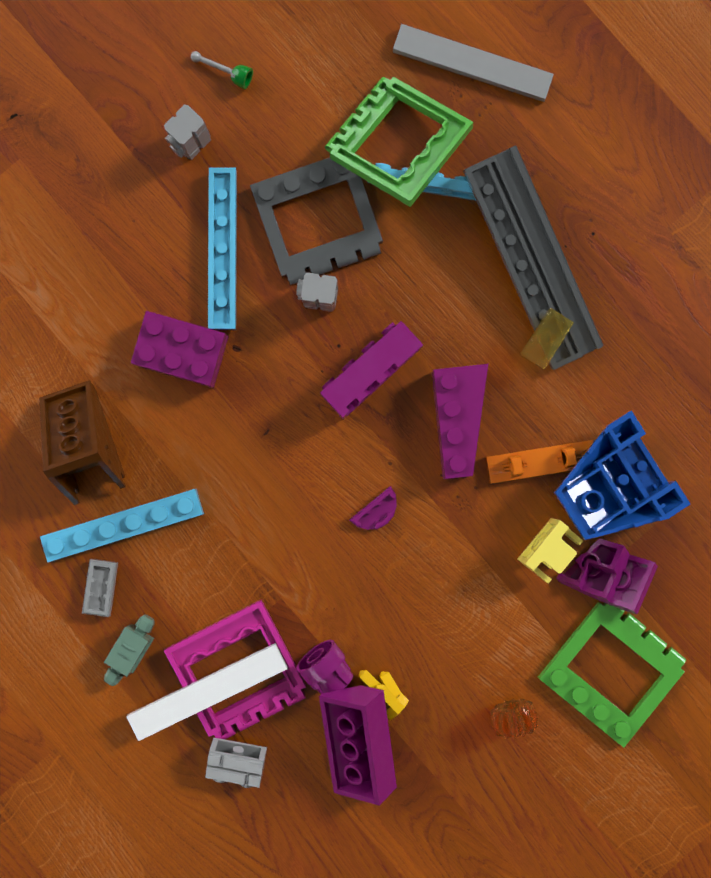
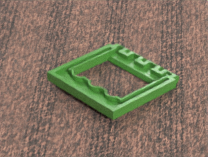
M382 77L371 90V94H368L355 109L356 113H352L339 128L341 133L336 132L325 145V149L330 153L331 160L411 207L473 129V121L395 77H392L391 80ZM400 100L442 124V127L430 138L422 152L413 159L406 172L397 179L355 153L397 101Z
M598 602L540 673L538 678L624 748L684 674L685 671L681 667L685 664L686 658L672 647H669L663 654L662 652L667 647V643L651 630H648L642 637L641 635L645 631L646 626L638 619L627 613L621 620L620 617L625 610L606 603L602 605ZM600 625L604 626L662 673L628 716L567 667Z

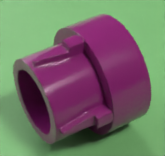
M331 639L313 647L303 656L296 668L307 684L320 694L344 689L353 678L351 669L344 660V653Z

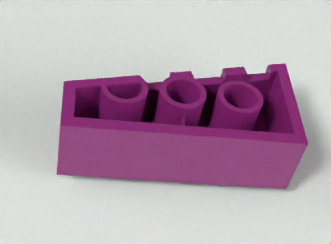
M488 364L434 369L432 371L443 479L473 476Z

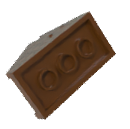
M89 380L40 397L43 472L46 477L74 505L80 503L76 496L80 492L74 474L98 465L104 469L120 489L125 488L126 485L122 479L125 478V474L99 397L91 381Z

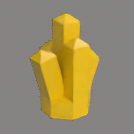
M367 670L359 671L358 678L366 687L384 690L387 718L391 721L406 707L409 700L401 693L389 672L382 671L378 678L382 682L381 684Z

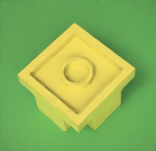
M550 518L517 560L549 584L552 579L542 572L538 565L542 562L557 573H562L577 555V552L562 540V536H567L578 545H581L583 540L561 520Z

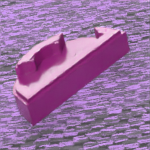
M388 487L353 516L350 521L357 527L367 530L379 529L388 524L394 516L397 506L396 494L392 487Z

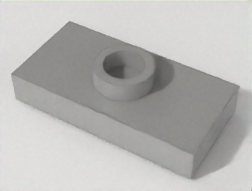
M98 559L89 560L82 614L111 616L118 562Z

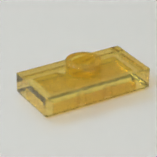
M549 308L520 355L540 368L545 369L574 322L554 309Z

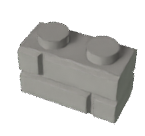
M184 104L176 112V117L172 116L164 125L165 131L168 134L165 140L180 158L185 155L188 159L192 160L200 152L199 148H204L211 141V136L204 120L188 105Z
M306 272L303 280L298 279L296 296H298V300H302L305 308L317 310L320 307L323 311H334L338 293V282L335 276L323 275L320 277L319 274Z
M213 738L208 754L205 778L213 779L218 783L230 782L240 784L245 788H259L267 747Z

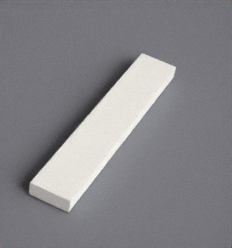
M276 643L137 709L126 717L138 741L287 670V665Z

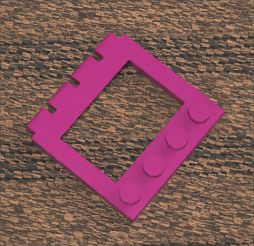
M262 599L164 650L182 687H185L197 681L190 668L191 665L261 630L269 646L276 643L287 665V670L283 671L285 678L216 713L213 712L211 706L198 712L197 715L209 737L214 735L215 738L227 739L236 734L233 724L236 723L238 729L243 731L260 722L257 712L260 711L263 718L266 719L284 709L281 702L282 699L286 701L288 706H291L306 698L302 690L306 687V684L297 671V667Z

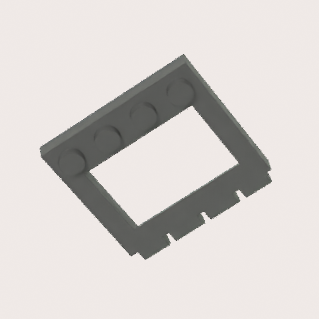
M330 158L250 185L282 278L288 277L290 285L298 283V279L303 280L306 274L305 270L309 268L311 273L319 275L333 271L330 262L332 260L336 261L338 269L359 262L356 255L358 251L361 252L363 260L381 254L379 244L383 243L361 177ZM347 180L364 231L289 256L271 206Z

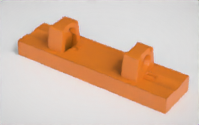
M593 440L485 457L489 483L572 471L591 447ZM562 452L565 453L566 456L565 465L563 464Z

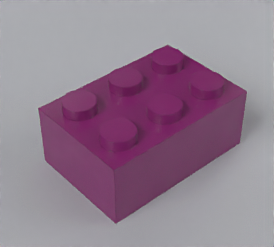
M146 311L131 364L214 388L229 337L223 332Z

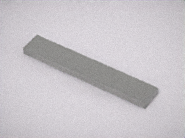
M404 24L400 26L393 47V53L542 102L546 99L554 75L553 73Z

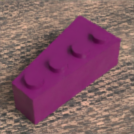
M402 321L397 325L392 322L381 333L383 337L377 343L371 341L361 351L363 355L359 359L349 361L341 369L343 371L342 374L336 379L332 377L322 386L321 396L343 420L422 348L423 344Z

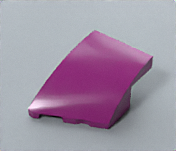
M598 539L590 546L586 553L581 554L575 560L576 563L564 574L560 573L556 579L558 582L587 596L637 615L658 566L653 561L630 555L623 545Z

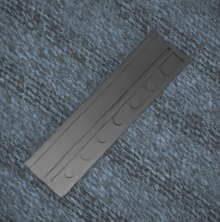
M513 146L463 170L550 368L555 370L595 349L603 347L604 345L517 146Z

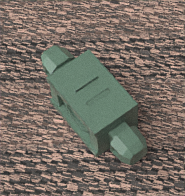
M145 614L138 619L135 626L131 624L124 628L104 661L105 664L110 666L104 676L106 683L115 686L121 681L123 676L127 677L130 673L135 672L155 639L147 634L151 632L155 620Z

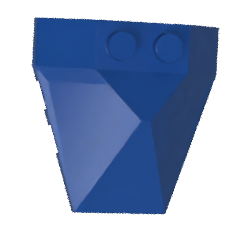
M632 410L606 426L554 492L584 540L666 520L690 505L678 483L666 480L640 439L646 432Z

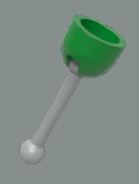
M197 51L191 54L193 62L200 61L231 74V80L238 87L247 89L253 77L252 68L245 65H237L231 69L202 57Z

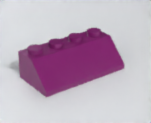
M359 685L322 693L319 699L334 793L380 806L397 788L384 690Z

